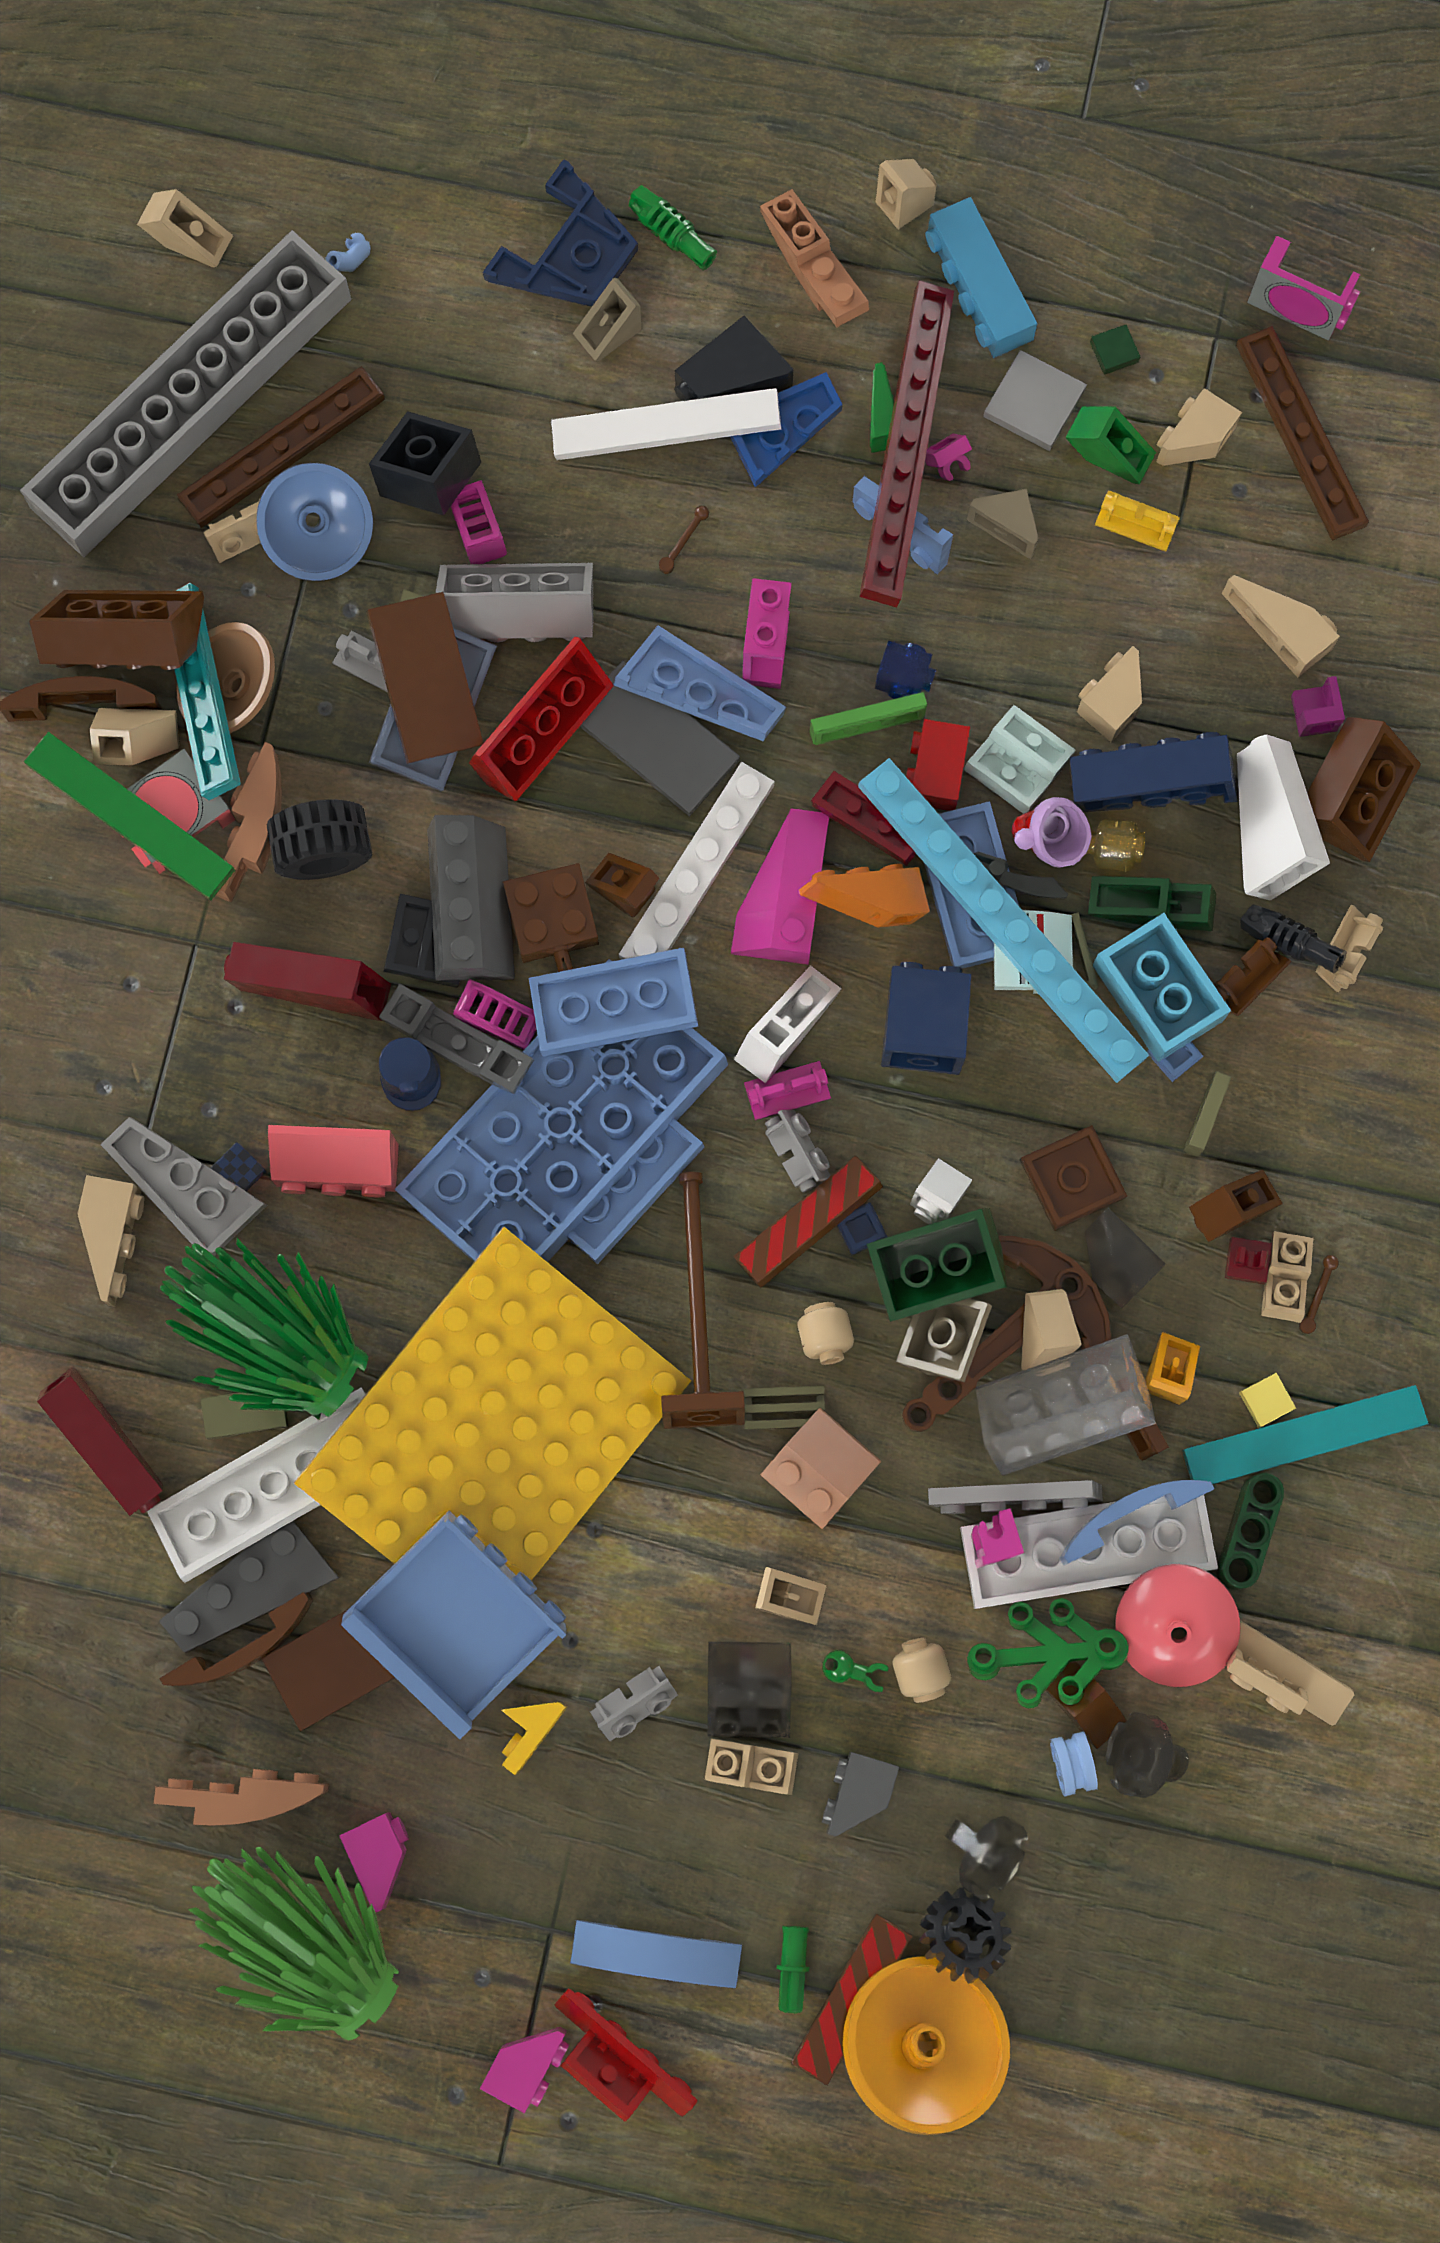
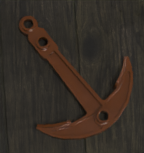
M999 1236L1004 1264L1015 1270L1020 1265L1037 1279L1042 1286L1037 1292L1063 1289L1062 1283L1066 1279H1071L1076 1283V1291L1073 1293L1066 1292L1076 1327L1082 1335V1338H1080L1082 1345L1080 1347L1087 1368L1088 1394L1095 1396L1104 1381L1112 1349L1109 1314L1097 1285L1073 1258L1047 1243L1016 1236ZM1025 1303L977 1347L965 1382L938 1376L924 1388L922 1398L913 1399L906 1404L902 1412V1419L908 1429L914 1432H923L929 1429L934 1423L936 1415H945L976 1388L977 1382L1023 1346ZM949 1382L956 1387V1394L953 1397H946L942 1394L941 1387L944 1383ZM922 1409L926 1414L925 1421L923 1423H915L911 1419L912 1410Z

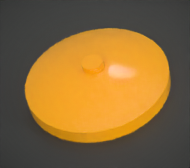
M925 1956L897 1961L881 1969L864 1983L854 1997L847 2013L843 2031V2052L846 2068L855 2090L875 2115L893 2127L906 2132L921 2135H937L963 2128L978 2119L993 2104L1002 2089L1008 2072L1010 2040L1003 2012L992 1992L979 1978L972 1984H967L965 1976L962 1974L955 1982L951 1981V1970L945 1968L942 1972L938 1973L936 1971L939 1963L936 1957L926 1959Z

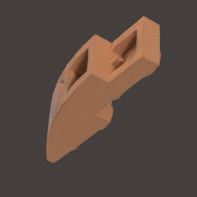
M792 189L760 206V211L778 247L816 308L819 311L823 309L836 328L869 311L867 298L831 251L829 238Z
M267 742L264 743L260 752L256 751L252 755L247 768L249 775L244 785H239L235 789L230 801L231 812L236 821L241 823V826H235L231 831L227 841L229 850L224 860L234 867L235 872L216 894L217 897L229 902L232 901L247 869L249 868L262 874L271 855L266 824H268L267 821L281 812L282 784L278 756L273 746Z
M253 1769L252 1776L241 1777L239 1792H234L235 1784L210 1782L209 1790L193 1788L194 1780L169 1778L168 1786L155 1787L154 1804L194 1807L193 1825L241 1824L267 1819L304 1806L326 1794L329 1790V1783H318L319 1775L309 1773H294V1780L277 1779L278 1771Z

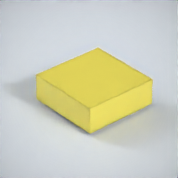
M1277 1373L1239 1392L1258 1428L1296 1409Z

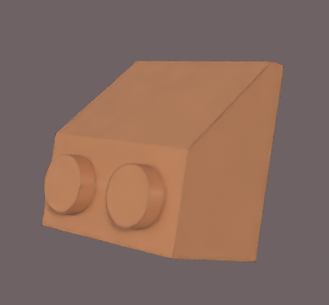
M819 1408L760 1475L816 1525L823 1529L881 1463V1460L823 1409Z

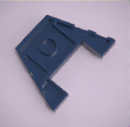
M563 159L545 184L546 193L573 208L572 214L535 265L501 246L483 271L484 280L491 283L592 307L613 278H619L638 251V242L609 208L606 209L595 197L591 187L586 182L583 183L576 175L573 166Z

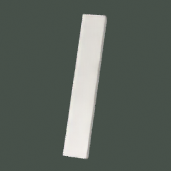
M776 388L551 420L556 460L781 429Z

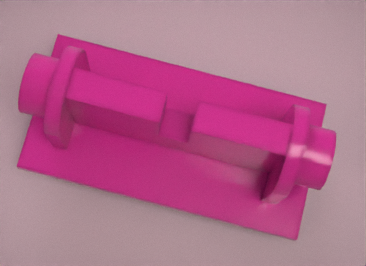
M820 1061L775 1073L766 1083L759 1078L744 1082L755 1120L779 1114L780 1110H794L831 1099L827 1086V1075L825 1070L822 1069Z

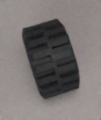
M338 799L310 801L286 808L267 821L268 824L266 826L276 874L282 877L298 880L329 878L355 870L372 858L364 808L358 803Z

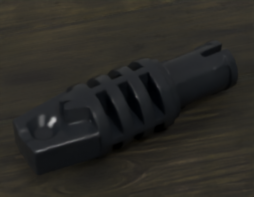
M1253 904L1240 919V928L1257 940H1263L1266 937L1270 938L1277 945L1276 951H1281L1282 954L1291 956V958L1297 961H1312L1334 974L1345 961L1347 954L1345 950L1317 937L1314 929L1305 928V925L1299 922L1296 923L1295 920L1289 917L1286 918L1285 915Z

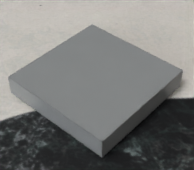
M1020 350L985 409L983 417L1050 452L1082 397L1087 384Z

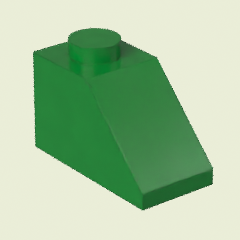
M1082 406L1065 437L1086 461L1133 484L1141 483L1156 454L1155 450L1115 406Z

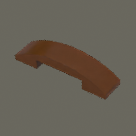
M93 676L63 677L43 681L22 688L0 701V711L8 722L47 720V705L116 703L119 709L162 710V707L156 696L145 689L120 680Z
M302 1592L269 1612L268 1614L276 1628L213 1666L208 1667L203 1657H194L160 1677V1681L164 1686L199 1685L229 1677L254 1665L261 1658L274 1651L292 1634L308 1612L313 1602L310 1593Z

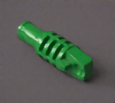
M640 185L631 193L629 207L638 215V220L648 230H652L651 232L656 237H659L664 244L667 243V246L672 251H681L702 271L706 270L714 262L717 250L701 239L695 233L694 224L686 220L683 214L678 213L675 207L670 206L667 200L658 197L643 185Z

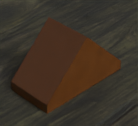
M1070 1661L1046 1689V1692L1077 1728L1085 1733L1090 1743L1098 1749L1128 1721L1107 1691L1095 1679L1085 1688L1079 1703L1068 1705L1060 1700L1058 1695L1059 1682L1064 1677L1075 1676L1081 1668L1076 1661ZM1073 1685L1066 1686L1063 1689V1692L1068 1696H1073L1079 1691Z

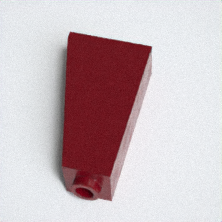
M233 942L231 952L226 957L224 963L225 975L223 979L240 991L376 1021H382L379 1016L387 1004L391 983L362 961Z
M74 1366L40 1392L37 1399L38 1404L129 1516L137 1510L144 1514L161 1500L158 1494L163 1491V1483Z

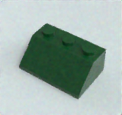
M981 1208L867 1244L890 1322L1007 1287L1002 1246L990 1208Z

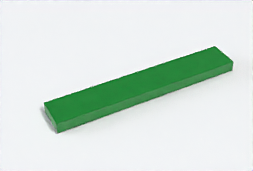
M47 732L24 760L27 767L210 901L235 872L231 864L50 732Z

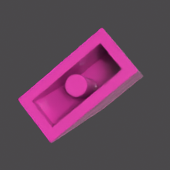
M390 1812L340 1835L370 1905H373L375 1913L387 1907L407 1851L403 1842L409 1840L400 1817L393 1819Z

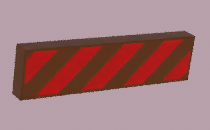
M854 1156L733 1257L751 1279L762 1288L883 1188L881 1181L857 1156Z
M875 1913L793 2056L791 2064L828 2086L844 2057L843 2031L847 2013L854 1997L864 1983L875 1973L899 1961L912 1938L911 1934Z

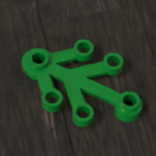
M1059 1598L1050 1605V1620L1056 1626H1066L1084 1641L1081 1643H1067L1033 1616L1030 1605L1024 1602H1017L1008 1611L1010 1625L1016 1630L1025 1631L1043 1646L997 1650L990 1644L980 1643L970 1649L967 1662L970 1673L979 1680L994 1678L1001 1667L1044 1664L1031 1680L1020 1682L1016 1689L1018 1703L1024 1708H1034L1041 1702L1044 1691L1070 1661L1086 1660L1075 1676L1064 1677L1058 1684L1060 1700L1065 1704L1074 1705L1081 1701L1083 1691L1102 1669H1116L1126 1661L1128 1657V1643L1125 1637L1116 1630H1096L1074 1613L1073 1604L1069 1600ZM1058 1608H1065L1069 1611V1614L1061 1618L1056 1616L1054 1612ZM1019 1611L1028 1614V1618L1024 1621H1017L1013 1616ZM1103 1643H1111L1115 1646V1649L1110 1653H1105L1100 1649V1646ZM982 1653L991 1656V1660L987 1663H979L976 1658ZM1073 1685L1079 1691L1073 1696H1068L1063 1692V1689L1066 1686ZM1026 1689H1033L1037 1693L1033 1699H1025L1021 1694Z

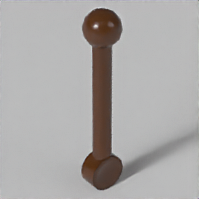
M701 505L695 509L694 519L669 556L663 557L659 561V569L662 573L669 574L673 571L674 560L699 523L708 518L709 510L706 506Z
M1327 1255L1323 1259V1266L1325 1268L1307 1317L1299 1323V1330L1304 1334H1310L1316 1329L1314 1319L1332 1270L1337 1269L1339 1261L1334 1255Z

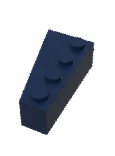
M1217 732L1202 733L1196 736V739L1181 741L1179 738H1165L1159 740L1157 745L1141 747V744L1129 743L1119 746L1116 751L1103 752L1100 749H1087L1081 751L1079 756L1070 757L1074 803L1082 812L1126 810L1133 807L1134 801H1141V805L1150 808L1166 807L1167 804L1172 802V799L1179 798L1182 801H1189V805L1205 804L1206 799L1210 796H1223L1224 803L1238 802L1234 761L1228 736H1220Z

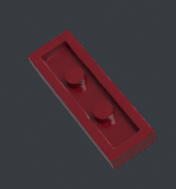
M836 771L831 773L812 798L811 803L814 808L905 866H908L916 855L915 851L861 791L858 785Z

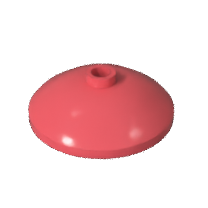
M1163 1565L1143 1573L1126 1589L1120 1599L1116 1612V1631L1120 1632L1128 1643V1657L1126 1660L1143 1677L1165 1686L1187 1687L1211 1679L1227 1665L1228 1660L1238 1646L1240 1638L1239 1613L1229 1590L1209 1572L1190 1565ZM1176 1627H1182L1187 1631V1634L1182 1639H1176L1171 1635L1172 1630Z

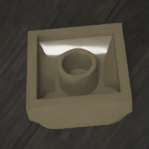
M968 1298L913 1315L896 1362L905 1367L919 1370L929 1376L937 1375L965 1382L992 1305Z

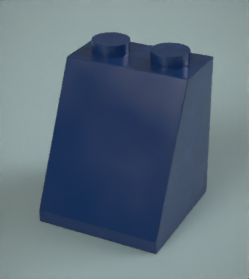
M901 962L900 966H892L881 1059L882 1067L960 1074L966 1058L971 974L962 973L963 970L954 966H941L939 971L923 969V965L916 962Z

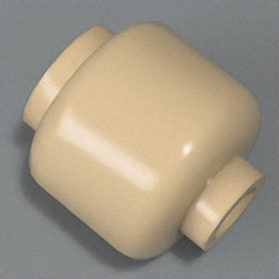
M823 1302L807 1307L804 1310L805 1315L798 1320V1331L805 1356L811 1359H820L822 1365L842 1361L844 1359L843 1353L850 1350L854 1345V1337L847 1311L836 1307L833 1302Z
M924 1637L904 1642L902 1644L903 1651L898 1653L892 1660L901 1693L904 1696L913 1697L914 1702L917 1703L933 1700L944 1695V1688L950 1684L952 1679L943 1648L939 1644H927Z

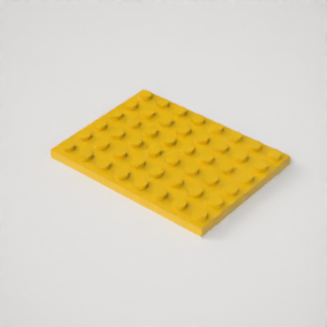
M502 1227L297 1477L294 1484L394 1564L450 1510L456 1517L462 1514L468 1518L478 1530L475 1536L485 1546H488L490 1543L494 1544L506 1556L508 1561L505 1565L515 1575L522 1572L532 1581L662 1418L661 1396L680 1395L691 1380L512 1232Z

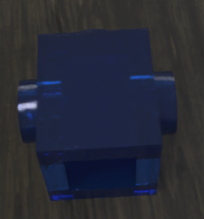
M888 641L877 673L875 689L887 692L892 699L921 693L923 690L930 692L936 674V669L930 668L933 654L927 653L923 647L917 644L906 643L901 645Z

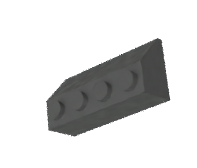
M434 815L427 829L436 981L469 979L514 980L511 912L503 881L509 880L506 827L474 815Z

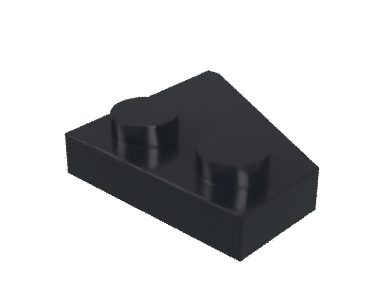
M400 893L383 972L458 988L460 980L436 981L432 900Z

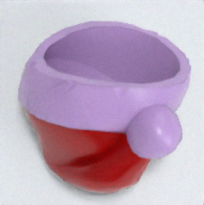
M1058 797L1046 799L1034 810L1018 816L1014 820L1011 830L1012 836L1015 838V844L1020 849H1031L1040 860L1057 868L1074 865L1079 862L1086 854L1092 837L1088 820L1082 810L1072 801Z

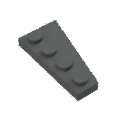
M293 1520L248 1546L160 1619L159 1622L182 1651L188 1653L235 1630L237 1627L268 1614L302 1592L309 1593L340 1577Z

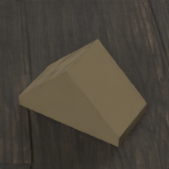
M613 278L575 329L573 335L595 361H600L642 330L641 307L619 279Z
M1027 489L973 499L969 506L967 521L1031 559L1035 554L1039 538Z

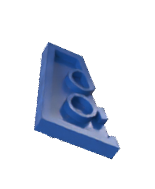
M827 372L778 393L780 430L730 436L755 487L842 411V402Z

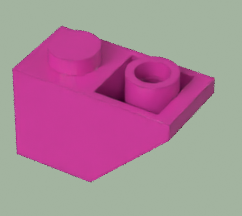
M559 2026L504 2044L480 2089L524 2114L530 2103L538 2107L550 2084L543 2080L549 2065L551 2064L558 2068L570 2045L563 2041L567 2030Z

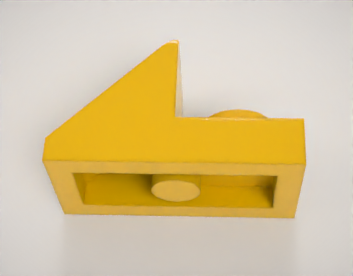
M562 1702L502 1709V1712L527 1730L523 1737L516 1733L503 1749L502 1753L507 1758L502 1766L514 1775H517L568 1707Z

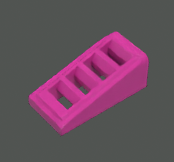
M482 480L465 485L450 507L470 564H483L504 557L507 554L504 540ZM480 498L481 502L459 508L461 504ZM485 512V514L464 521V519ZM490 527L489 529L469 535L471 532Z
M469 979L453 1013L455 1018L469 1026L522 1050H525L531 1043L537 1031L533 1009L472 979ZM476 996H479L483 999L474 1015L469 1011ZM491 1003L497 1004L498 1006L490 1022L484 1020ZM506 1009L512 1011V1014L505 1029H502L498 1026ZM523 1016L528 1019L518 1037L512 1033L520 1017Z

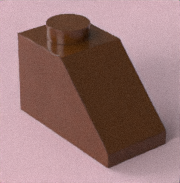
M1262 1169L1222 1186L1191 1205L1189 1209L1194 1216L1197 1228L1204 1234L1207 1241L1210 1242L1236 1230L1283 1203Z

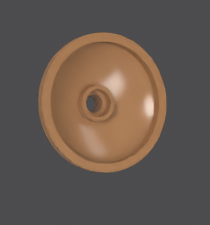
M239 622L225 623L208 631L230 733L245 726L258 714L270 694L275 674V659L269 641L257 629ZM177 684V702L180 712L184 717L179 688Z

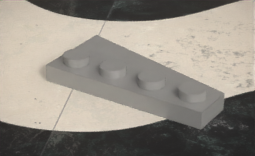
M131 1117L126 1119L100 1144L191 1244H199L214 1256L216 1255L215 1249L217 1247L224 1248L268 1206Z
M1093 1480L928 1488L929 1505L940 1507L941 1514L965 1513V1506H981V1512H999L1006 1510V1505L1022 1504V1510L1047 1509L1046 1503H1063V1508L1088 1507V1502L1103 1501L1102 1485Z

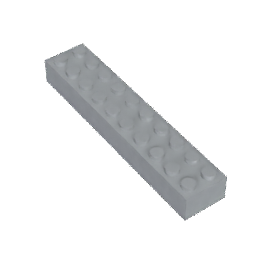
M293 230L289 232L20 490L29 507L80 555L85 557L352 300L346 278Z

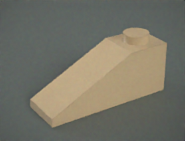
M1233 575L1229 578L1222 592V595L1297 678L1332 651L1340 637L1337 634L1334 623L1327 616H1321L1315 608Z

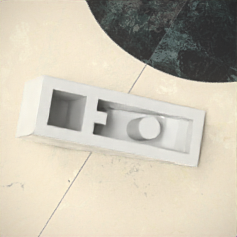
M810 965L748 1032L734 1060L766 1083L788 1059L842 988Z

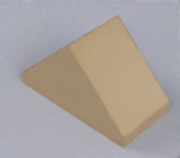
M1063 1289L1026 1293L1021 1369L1026 1372L1062 1367L1082 1345L1067 1294Z
M766 1567L755 1610L817 1625L826 1585Z

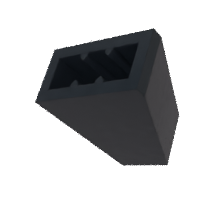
M742 316L675 370L674 390L681 401L774 388L777 389L778 393L793 386L794 369L745 316Z

